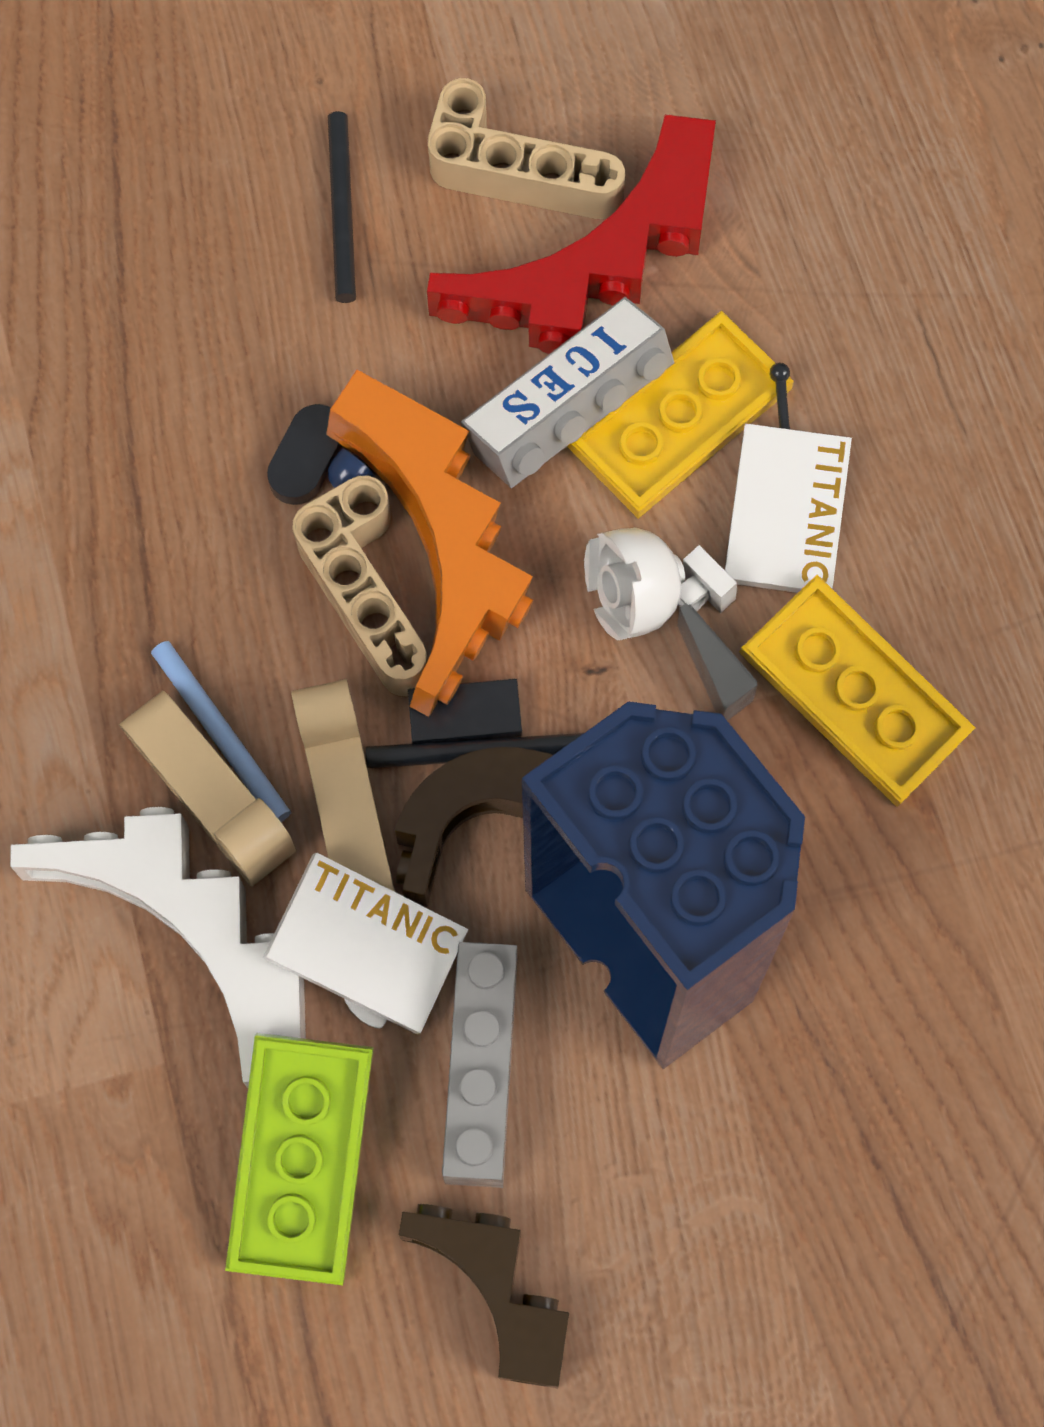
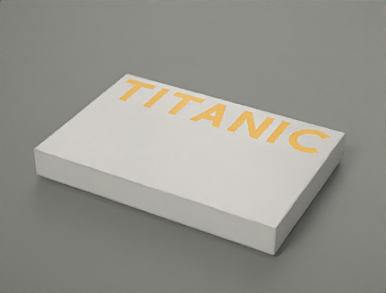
M745 424L725 571L737 582V585L798 593L810 580L818 575L833 589L852 438Z
M315 853L312 855L263 958L415 1034H419L427 1021L458 953L459 942H463L468 929L319 853Z

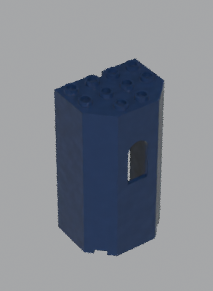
M628 701L522 778L525 891L582 965L589 962H597L607 968L610 974V983L604 990L605 995L661 1068L665 1069L754 1001L795 910L805 816L722 714L694 710L693 714L656 709V705Z

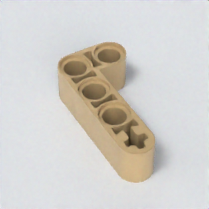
M458 78L444 86L440 93L428 136L430 174L439 186L594 219H607L623 203L625 168L622 161L615 155L487 129L486 94L483 87L469 78ZM460 110H469V111H471L470 113H467V114H458V113H456L457 111H460ZM449 153H456L460 155L456 158L443 157L444 155ZM498 163L511 165L504 169L493 167V165ZM555 173L560 175V177L548 179L543 177V175Z
M357 476L303 506L297 511L293 519L292 529L301 558L382 684L395 695L408 696V689L416 687L428 661L427 652L418 634L361 549L381 537L388 530L391 524V512L385 486L374 477ZM363 502H372L378 505V508L373 513L367 515L353 512V509ZM319 528L332 532L326 540L321 542H313L307 539L309 533ZM344 571H354L360 574L359 579L349 585H340L334 582L335 577ZM373 613H381L389 618L387 623L377 629H369L361 624L364 618ZM395 644L402 660L406 664L412 663L413 667L405 671L400 665L394 666L391 648Z
M347 679L291 691L296 718L306 751L328 858L395 892Z
M162 690L119 724L140 754L251 887L296 852L291 836L277 816L262 799L254 798L165 691Z

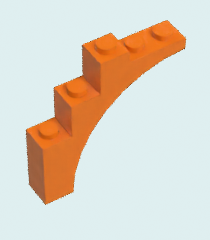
M356 370L330 409L326 435L359 456L390 486L412 518L427 552L436 593L435 635L430 657L417 682L410 707L429 717L438 701L446 705L451 701L463 678V675L456 671L465 657L474 661L488 635L500 641L509 624L516 628L520 627L534 601L526 596L533 576L489 553L502 526L495 523L501 503L458 480L470 459V454L464 451L469 430L365 373Z

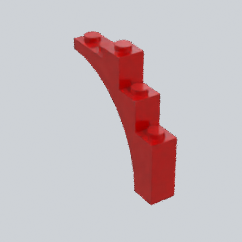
M665 114L656 150L636 187L612 215L588 235L558 252L509 269L474 274L430 273L427 287L429 316H435L453 324H460L466 321L490 323L493 327L502 330H514L518 327L528 328L529 347L538 348L542 352L550 354L584 328L588 298L599 299L603 303L615 305L626 297L632 303L640 304L647 249L658 250L665 255L674 257L685 254H699L716 120Z

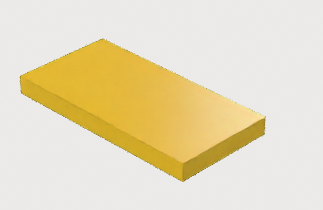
M720 311L672 351L674 364L666 369L659 378L648 383L627 399L620 408L610 412L584 432L577 441L567 446L637 519L744 430L745 424L754 422L777 402L776 384L769 374L770 368L775 362L723 311ZM790 377L786 381L787 393L792 389L794 383Z
M818 575L810 580L739 651L772 686L896 807L976 728Z

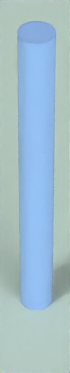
M164 641L158 644L152 650V656L255 799H262L280 822L284 821L291 814L288 806L171 643Z

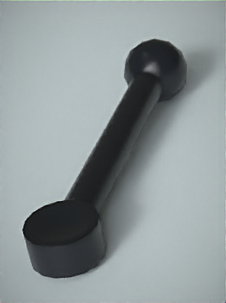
M779 362L770 368L769 374L776 384L779 428L790 429L786 381L790 377V369L786 364Z

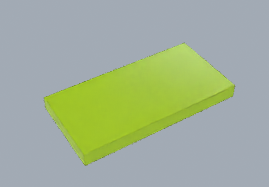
M263 1033L255 1034L225 1271L343 1286L373 1047Z

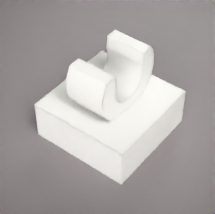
M700 545L683 559L685 578L687 580L681 584L679 607L687 603L697 612L708 600L721 613L736 600L737 582Z

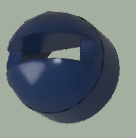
M343 448L332 460L328 469L329 482L334 488L357 476L375 477V474L364 463Z

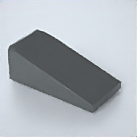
M685 603L679 609L677 626L716 713L722 714L728 721L753 702L757 680L690 604Z

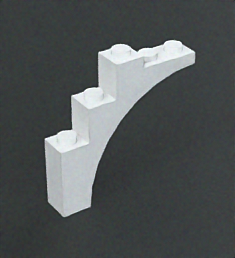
M165 807L142 809L140 816L124 817V839H118V835L115 833L93 832L84 835V841L62 842V838L58 836L37 835L29 837L28 844L11 845L10 867L22 880L68 882L109 892L147 910L182 936L206 963L224 994L238 1037L242 1080L247 1088L256 1033L306 1039L304 978L263 958L275 933L255 936V943H247L246 889L239 877H231V872L226 870H205L197 873V879H190L189 827L182 814H174L173 809Z

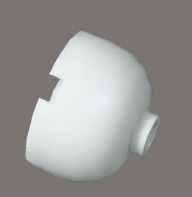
M624 528L597 534L599 537L590 539L586 546L584 569L587 591L598 590L599 599L603 606L593 609L598 621L607 634L616 640L645 635L659 629L676 611L680 599L681 584L685 581L684 567L680 558L673 554L662 539L650 531L639 528Z

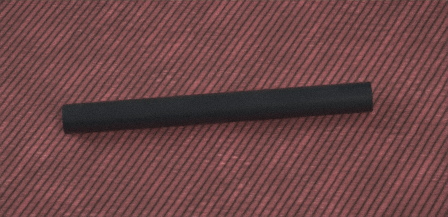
M335 111L328 115L335 299L340 303H350L356 300L348 115L344 112Z
M584 733L366 746L367 768L445 764L461 755L495 747H518L554 755Z

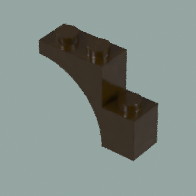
M418 1204L416 1213L402 1212L399 1230L400 1239L404 1242L431 1249L450 1260L472 1280L486 1300L496 1325L499 1341L500 1363L498 1378L500 1380L558 1389L569 1312L558 1311V1299L524 1294L522 1305L511 1303L521 1230L510 1228V1218L494 1214L476 1213L475 1223L451 1219L452 1209L436 1205Z

